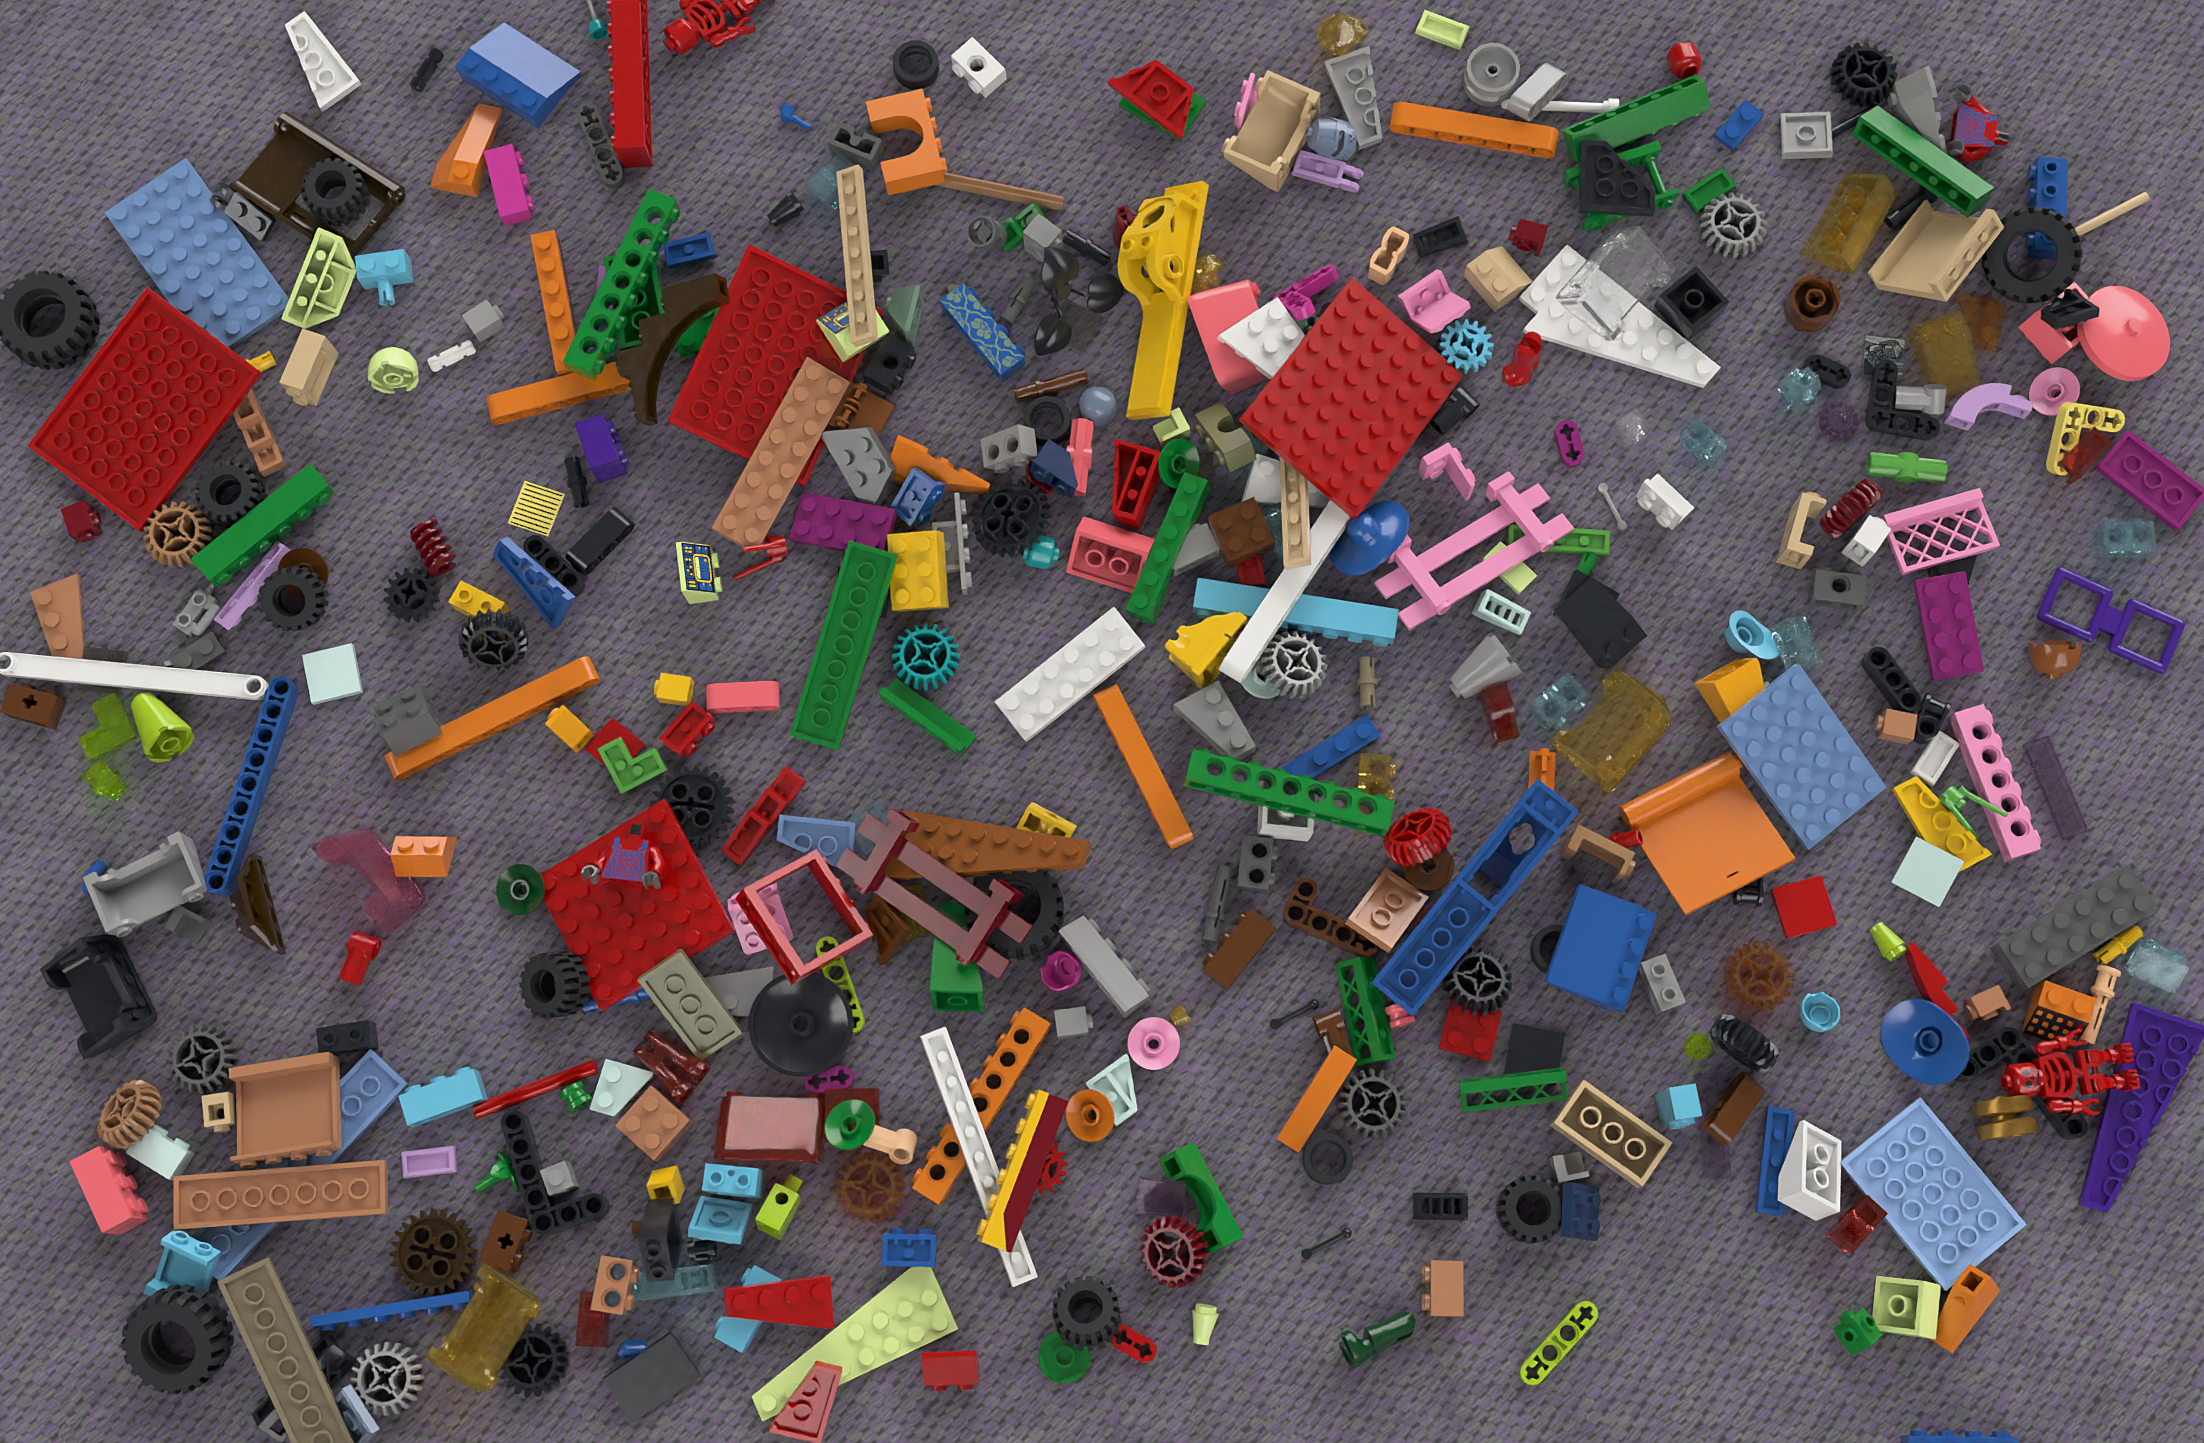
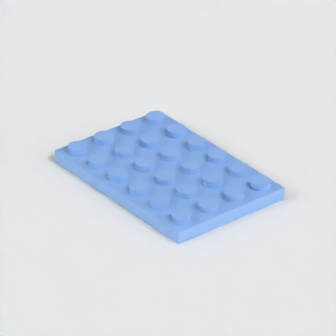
M1921 1097L1897 1114L1840 1162L1844 1172L1936 1284L1941 1285L1942 1291H1947L1953 1286L1969 1264L1976 1267L2027 1225Z

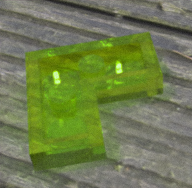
M112 693L91 704L101 726L79 737V741L88 760L93 762L138 738L118 694Z

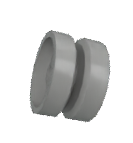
M1499 43L1483 44L1473 50L1467 60L1463 77V87L1467 96L1473 102L1487 107L1498 106L1504 100L1510 99L1515 91L1520 71V64L1516 54L1510 48Z

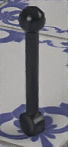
M1313 999L1308 1005L1280 1019H1272L1270 1027L1278 1029L1280 1024L1310 1009H1317L1319 1001Z
M1344 1228L1340 1234L1311 1249H1303L1301 1255L1304 1259H1309L1313 1253L1342 1238H1350L1352 1231L1349 1228Z

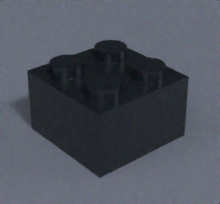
M1695 266L1658 296L1654 307L1683 338L1689 341L1723 314L1730 301Z

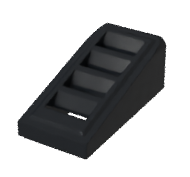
M1459 216L1412 234L1421 258L1469 242ZM1452 228L1456 229L1458 234L1457 237H1453L1451 232ZM1446 230L1449 240L1444 242L1441 232ZM1436 234L1440 244L1435 245L1431 235ZM1427 237L1430 248H1425L1422 238Z
M1413 1193V1220L1467 1221L1468 1193ZM1421 1198L1427 1199V1214H1421ZM1432 1199H1437V1214H1432ZM1443 1199H1448V1214H1443ZM1454 1199H1459V1214H1454Z

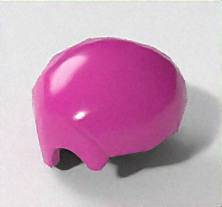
M1062 949L1047 956L1048 959L1041 967L1040 972L1043 982L1049 989L1062 991L1070 989L1077 984L1082 974V964L1072 951Z

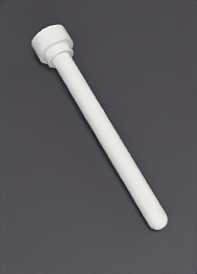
M1609 98L1608 101H1603V103L1550 101L1541 111L1604 113L1618 107L1619 99ZM1509 99L1504 100L1500 104L1503 109H1507Z

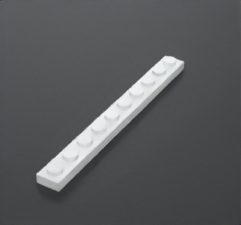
M942 1027L921 1035L920 1039L987 1218L989 1210L986 1209V1205L990 1195L997 1192L999 1184H996L999 1170L946 1027ZM1020 1230L1011 1253L998 1249L1012 1287L1038 1277Z

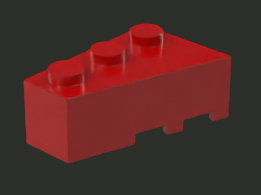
M1114 439L1115 461L1112 514L1117 524L1141 530L1160 479L1158 461L1161 452Z

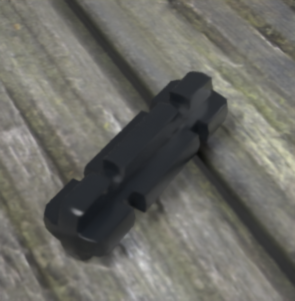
M431 48L428 53L429 58L424 59L416 72L417 77L414 76L410 82L411 88L417 92L423 91L426 86L425 82L430 80L438 67L436 64L440 63L444 57L443 52L437 48Z

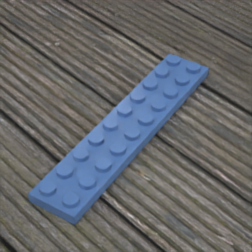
M370 1049L340 1080L342 1150L332 1151V1155L329 1156L307 1155V1159L304 1160L282 1159V1163L266 1164L263 1162L256 1170L336 1164L399 1097L398 1095H401L409 1084L374 1050ZM280 1222L200 1228L192 1238L200 1242H206L213 1248L221 1251L213 1275L219 1281L231 1275Z

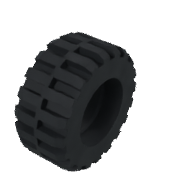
M2040 207L2021 208L2006 214L2000 220L2004 228L1982 255L1981 261L1985 278L1993 286V289L2006 299L2025 304L2045 302L2063 293L2075 280L2077 273L2080 271L2081 259L2083 257L2082 242L2073 224L2061 214ZM2027 232L2045 234L2053 241L2056 248V261L2053 268L2046 275L2038 279L2021 278L2011 270L2008 264L2007 255L2011 243L2018 236Z
M47 270L38 271V275L31 272L25 274L23 280L16 279L12 282L14 286L10 289L6 288L3 292L5 295L3 300L0 299V340L21 361L32 367L38 366L42 370H49L51 366L55 370L64 368L63 364L67 363L71 366L76 363V358L79 356L83 358L87 354L85 350L89 346L93 347L95 343L93 336L98 335L100 328L96 324L100 321L99 313L96 311L97 306L90 296L72 278L56 271L51 272V274ZM51 304H65V317L56 331L44 337L30 336L31 321L40 309Z
M1039 869L1036 872L1030 873L1024 870L1012 871V874L995 872L989 873L986 876H975L973 885L990 897L993 891L988 887L993 879H1000L1011 886H1022L1029 889L1036 896L1039 903L1038 917L1022 944L997 927L994 928L985 944L1008 960L1010 958L1024 960L1027 956L1032 955L1034 957L1040 954L1039 951L1044 948L1047 949L1051 945L1052 940L1057 938L1064 920V902L1057 881L1048 873L1047 869ZM964 905L967 925L971 929L979 915Z
M176 1284L170 1285L166 1289L161 1288L139 1304L126 1319L127 1324L123 1326L122 1336L125 1338L121 1341L122 1351L126 1350V1355L123 1357L126 1364L130 1363L132 1366L131 1372L135 1377L138 1375L142 1378L141 1383L147 1387L152 1385L155 1391L161 1393L168 1390V1394H179L181 1391L188 1393L204 1385L224 1366V1363L231 1354L230 1347L234 1343V1336L230 1335V1332L233 1331L232 1322L227 1321L226 1317L229 1314L225 1308L221 1309L218 1303L220 1301L215 1297H208V1292L201 1288L195 1291L192 1285L185 1284L183 1287H180V1285ZM161 1321L176 1322L189 1331L195 1343V1357L179 1356L165 1345L160 1331Z

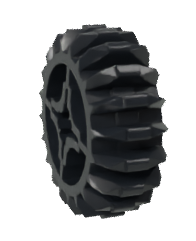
M1868 41L1864 43L1863 47L1859 42L1855 43L1853 47L1848 45L1844 51L1838 53L1832 63L1830 76L1833 77L1831 85L1836 86L1835 93H1843L1841 100L1847 97L1850 98V105L1858 101L1859 107H1862L1865 102L1868 106H1873L1874 102L1881 103L1884 98L1889 96L1891 88L1898 77V73L1895 72L1897 64L1891 63L1893 56L1886 57V49L1879 51L1878 43L1873 48L1869 47ZM1847 64L1851 66L1850 70L1852 72L1849 78L1846 73ZM1878 71L1880 72L1882 78V83L1880 85L1877 83L1876 73Z
M488 608L486 613L479 610L476 616L470 614L468 621H464L461 631H459V647L462 650L463 657H468L469 664L476 662L478 669L485 666L487 671L491 668H496L499 672L501 667L509 670L511 664L517 665L519 659L524 658L525 652L528 649L529 634L526 631L525 624L520 623L518 616L511 618L510 611L503 614L500 608L497 612H492Z
M1472 947L1469 948L1467 953L1464 952L1442 980L1444 982L1442 991H1447L1446 1000L1454 999L1453 1008L1460 1005L1462 1007V1014L1467 1010H1471L1472 1017L1476 1015L1477 1011L1480 1012L1482 1017L1486 1016L1488 1011L1494 1014L1498 1008L1504 1007L1505 1001L1511 995L1509 991L1513 988V983L1510 982L1512 973L1507 972L1508 964L1500 965L1501 956L1496 959L1492 957V950L1488 954H1484L1482 947L1478 949L1477 953L1474 952ZM1474 967L1472 971L1459 972L1465 968ZM1490 991L1495 992L1490 996L1480 997L1482 993H1490Z
M1723 1014L1714 1022L1709 1032L1711 1039L1721 1050L1742 1065L1756 1072H1768L1773 1068L1779 1057L1778 1049L1774 1043L1769 1041V1038L1765 1037L1747 1022H1743L1732 1015Z
M537 1323L534 1331L531 1324H525V1333L520 1327L515 1328L517 1337L508 1334L506 1338L510 1344H500V1347L506 1351L505 1354H497V1358L504 1359V1364H498L497 1369H505V1372L499 1377L501 1380L510 1378L505 1385L507 1388H511L516 1384L515 1394H520L524 1389L525 1397H530L532 1391L535 1397H540L542 1388L546 1393L552 1391L549 1383L555 1387L560 1385L559 1380L555 1378L556 1376L566 1377V1373L560 1369L561 1367H569L570 1363L562 1362V1357H567L570 1353L569 1351L561 1352L560 1350L567 1345L566 1341L556 1343L561 1336L559 1332L554 1333L550 1337L552 1327L547 1326L542 1332V1324ZM534 1337L545 1341L552 1352H540L538 1344H535ZM526 1340L523 1355L513 1360L517 1347ZM531 1354L537 1357H545L538 1360V1363H535V1367L533 1364L521 1363L522 1361H527L528 1358H532ZM553 1361L550 1372L540 1381L543 1365ZM514 1368H525L528 1376L532 1379V1383L522 1380Z

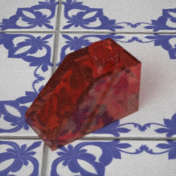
M1507 683L1483 689L1479 695V700L1494 744L1518 738L1519 732L1515 707Z

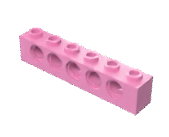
M1984 704L1954 713L1948 720L1957 742L1960 743V751L1979 798L2003 810L2001 801H2006L2010 805L2011 809L2010 812H2007V817H2003L1982 806L2004 862L2040 850V836L2036 830H2033L2030 822L2031 813L2022 802L2020 797L2022 795L2021 788L2017 782H2014L2011 774V763L2008 758L2004 757L2001 749L2003 746L2002 740L1998 734H1995L1990 711L1985 709ZM1973 729L1981 732L1982 740L1974 737ZM1982 753H1986L1991 757V764L1983 760ZM1992 777L2000 780V788L1992 784ZM2011 825L2019 828L2020 836H2015L2011 832Z

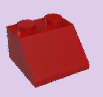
M979 1351L921 1353L924 1386L931 1385V1391L947 1390V1385L956 1384L957 1390L974 1389L973 1384H979Z

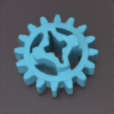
M1465 319L1463 325L1455 321L1454 329L1448 325L1446 328L1447 334L1442 333L1440 338L1442 342L1439 344V350L1443 351L1441 356L1448 359V364L1455 365V370L1463 368L1464 374H1467L1469 368L1477 372L1478 365L1485 367L1486 359L1490 360L1492 356L1490 351L1494 347V344L1489 342L1492 335L1484 334L1486 327L1483 326L1479 329L1477 327L1478 321H1475L1473 325H1469L1468 319ZM1455 336L1456 342L1450 346V341ZM1482 347V353L1477 357L1476 350Z

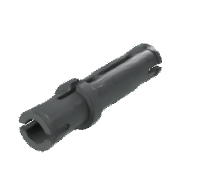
M1217 865L1208 911L1204 913L1206 921L1201 941L1217 944L1220 925L1225 919L1223 911L1233 868L1230 866Z

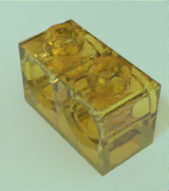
M1360 753L1357 788L1361 789L1365 794H1369V791L1372 789H1377L1382 795L1387 796L1389 800L1394 801V788H1390V778H1395L1396 764L1391 763V755ZM1378 764L1382 766L1384 772L1380 775H1375L1371 772L1370 766ZM1359 806V809H1368L1365 806Z

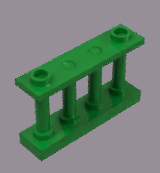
M1658 141L1618 153L1617 155L1621 159L1624 158L1632 167L1640 164L1646 166L1657 193L1655 195V208L1666 209L1674 204L1679 194L1678 189L1666 191L1655 164L1661 151ZM1580 166L1566 170L1562 179L1565 188L1573 186L1577 188L1578 193ZM1587 213L1588 217L1584 219L1581 228L1583 232L1587 230L1594 232L1602 229L1605 224L1630 216Z

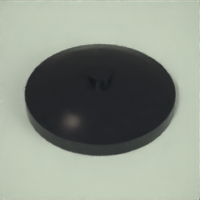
M813 973L791 985L786 976L781 975L770 981L756 996L749 1014V1036L758 1056L772 1069L789 1076H813L834 1066L847 1051L854 1031L853 1011L845 993L830 979Z

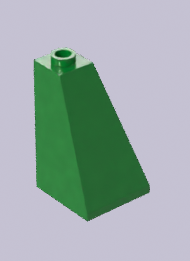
M954 902L937 904L936 910L969 932L963 905H958ZM934 935L930 981L933 1011L985 1013L983 986L978 965L975 962H971L969 966H965L955 959L957 950Z

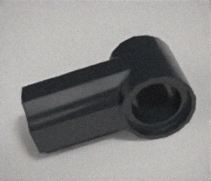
M1461 386L1448 398L1447 403L1434 414L1429 422L1438 433L1445 435L1460 420H1465L1478 409L1480 403Z

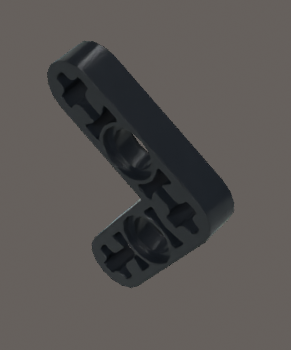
M1891 360L1880 361L1874 367L1865 416L1867 428L1874 432L1923 441L1933 439L1940 431V424L1936 418L1892 409L1898 367ZM1885 366L1891 374L1886 377L1885 383H1880L1883 380L1884 374L1879 370H1882ZM1877 390L1887 392V401H1878L1875 397V392ZM1876 414L1880 415L1879 418L1886 421L1890 416L1893 417L1890 422V428L1887 427L1889 422H1881L1879 425H1876V421L1872 418ZM1898 418H1904L1908 421L1909 428L1907 430L1897 428L1896 420ZM1915 420L1917 421L1916 426L1923 427L1928 423L1929 428L1933 429V431L1926 434L1925 429L1917 428L1915 432H1912L1915 427Z

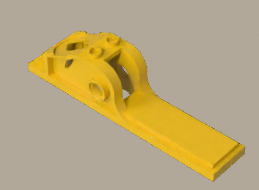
M1204 181L1165 188L1164 196L1144 200L1138 209L1139 213L1131 226H1128L1122 236L1118 257L1119 278L1126 290L1138 298L1143 310V320L1126 418L1130 420L1170 416L1189 305L1187 298L1190 296L1209 187V184ZM1170 261L1173 263V272L1170 269ZM1142 266L1145 269V277L1142 275L1141 272Z

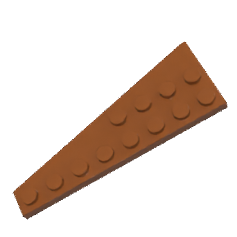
M903 810L904 813L920 823L915 832H907L904 838L961 877L986 876L989 873L995 872L1012 874V871L1024 870L1030 873L1036 872L1039 869H1054L1055 871L1084 869L1092 846L1087 840ZM892 856L883 871L893 880L911 881V878H923L922 875L894 856Z

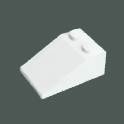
M1805 1120L1800 1121L1779 1174L1778 1201L1815 1221L1840 1212L1841 1140Z

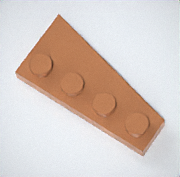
M78 573L30 592L53 657L87 660L83 631L85 627L82 618L83 600L80 592L81 576Z

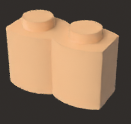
M1394 226L1385 233L1381 247L1374 252L1370 260L1369 279L1382 286L1391 280L1395 266L1403 259L1409 240L1408 233Z

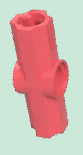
M1083 418L1072 420L1070 445L1067 446L1078 483L1073 496H1086L1088 471L1091 470L1093 447H1091L1094 422Z

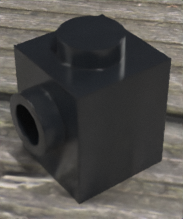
M870 250L873 283L882 282V278L890 274L887 250Z

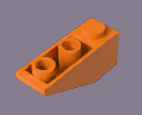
M1971 1264L1966 1267L1953 1284L1938 1317L1936 1339L1930 1340L1953 1354L2000 1292V1289L1989 1275Z

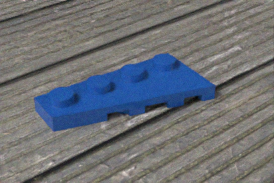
M508 537L499 540L493 553L495 559L552 629L560 626L575 596Z

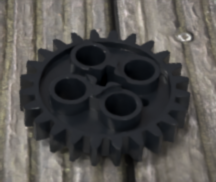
M1010 479L1008 486H1005L1001 481L1000 489L998 490L992 486L991 495L983 493L986 500L984 502L977 501L981 508L973 510L977 518L971 520L975 525L972 531L976 535V540L986 551L989 550L992 555L998 553L1003 558L1007 552L1013 558L1015 551H1018L1022 556L1023 548L1027 547L1031 551V543L1040 544L1037 537L1039 535H1047L1043 527H1050V523L1046 519L1052 517V514L1048 511L1051 505L1048 503L1046 495L1038 486L1034 487L1030 481L1025 484L1022 479H1019L1016 485Z
M687 765L684 766V773L674 769L675 777L672 778L666 774L665 777L668 782L666 784L658 782L662 789L661 791H653L658 800L650 801V804L653 806L665 799L669 805L677 803L679 805L691 806L692 802H695L699 807L714 806V810L694 807L692 812L685 806L671 807L674 814L684 813V819L679 824L690 845L694 842L700 848L702 840L710 845L711 836H714L716 839L720 838L717 833L718 830L727 831L723 823L732 822L727 813L734 812V809L728 806V804L734 802V799L726 797L731 792V789L729 787L723 788L726 784L724 779L717 781L719 776L717 772L709 776L708 767H705L702 773L698 765L694 766L693 772H690ZM687 788L685 797L675 798L678 789ZM712 790L713 794L709 800H701L700 796L703 791ZM709 815L710 819L706 825H698L700 816Z

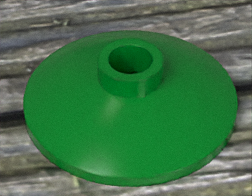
M1174 439L1167 443L1162 449L1158 461V469L1162 481L1173 489L1178 488L1184 472L1197 476L1200 466L1196 447L1185 439Z
M846 1100L832 1109L826 1119L825 1134L828 1141L834 1147L841 1150H852L860 1147L873 1133L875 1127L874 1112L868 1104L861 1100Z

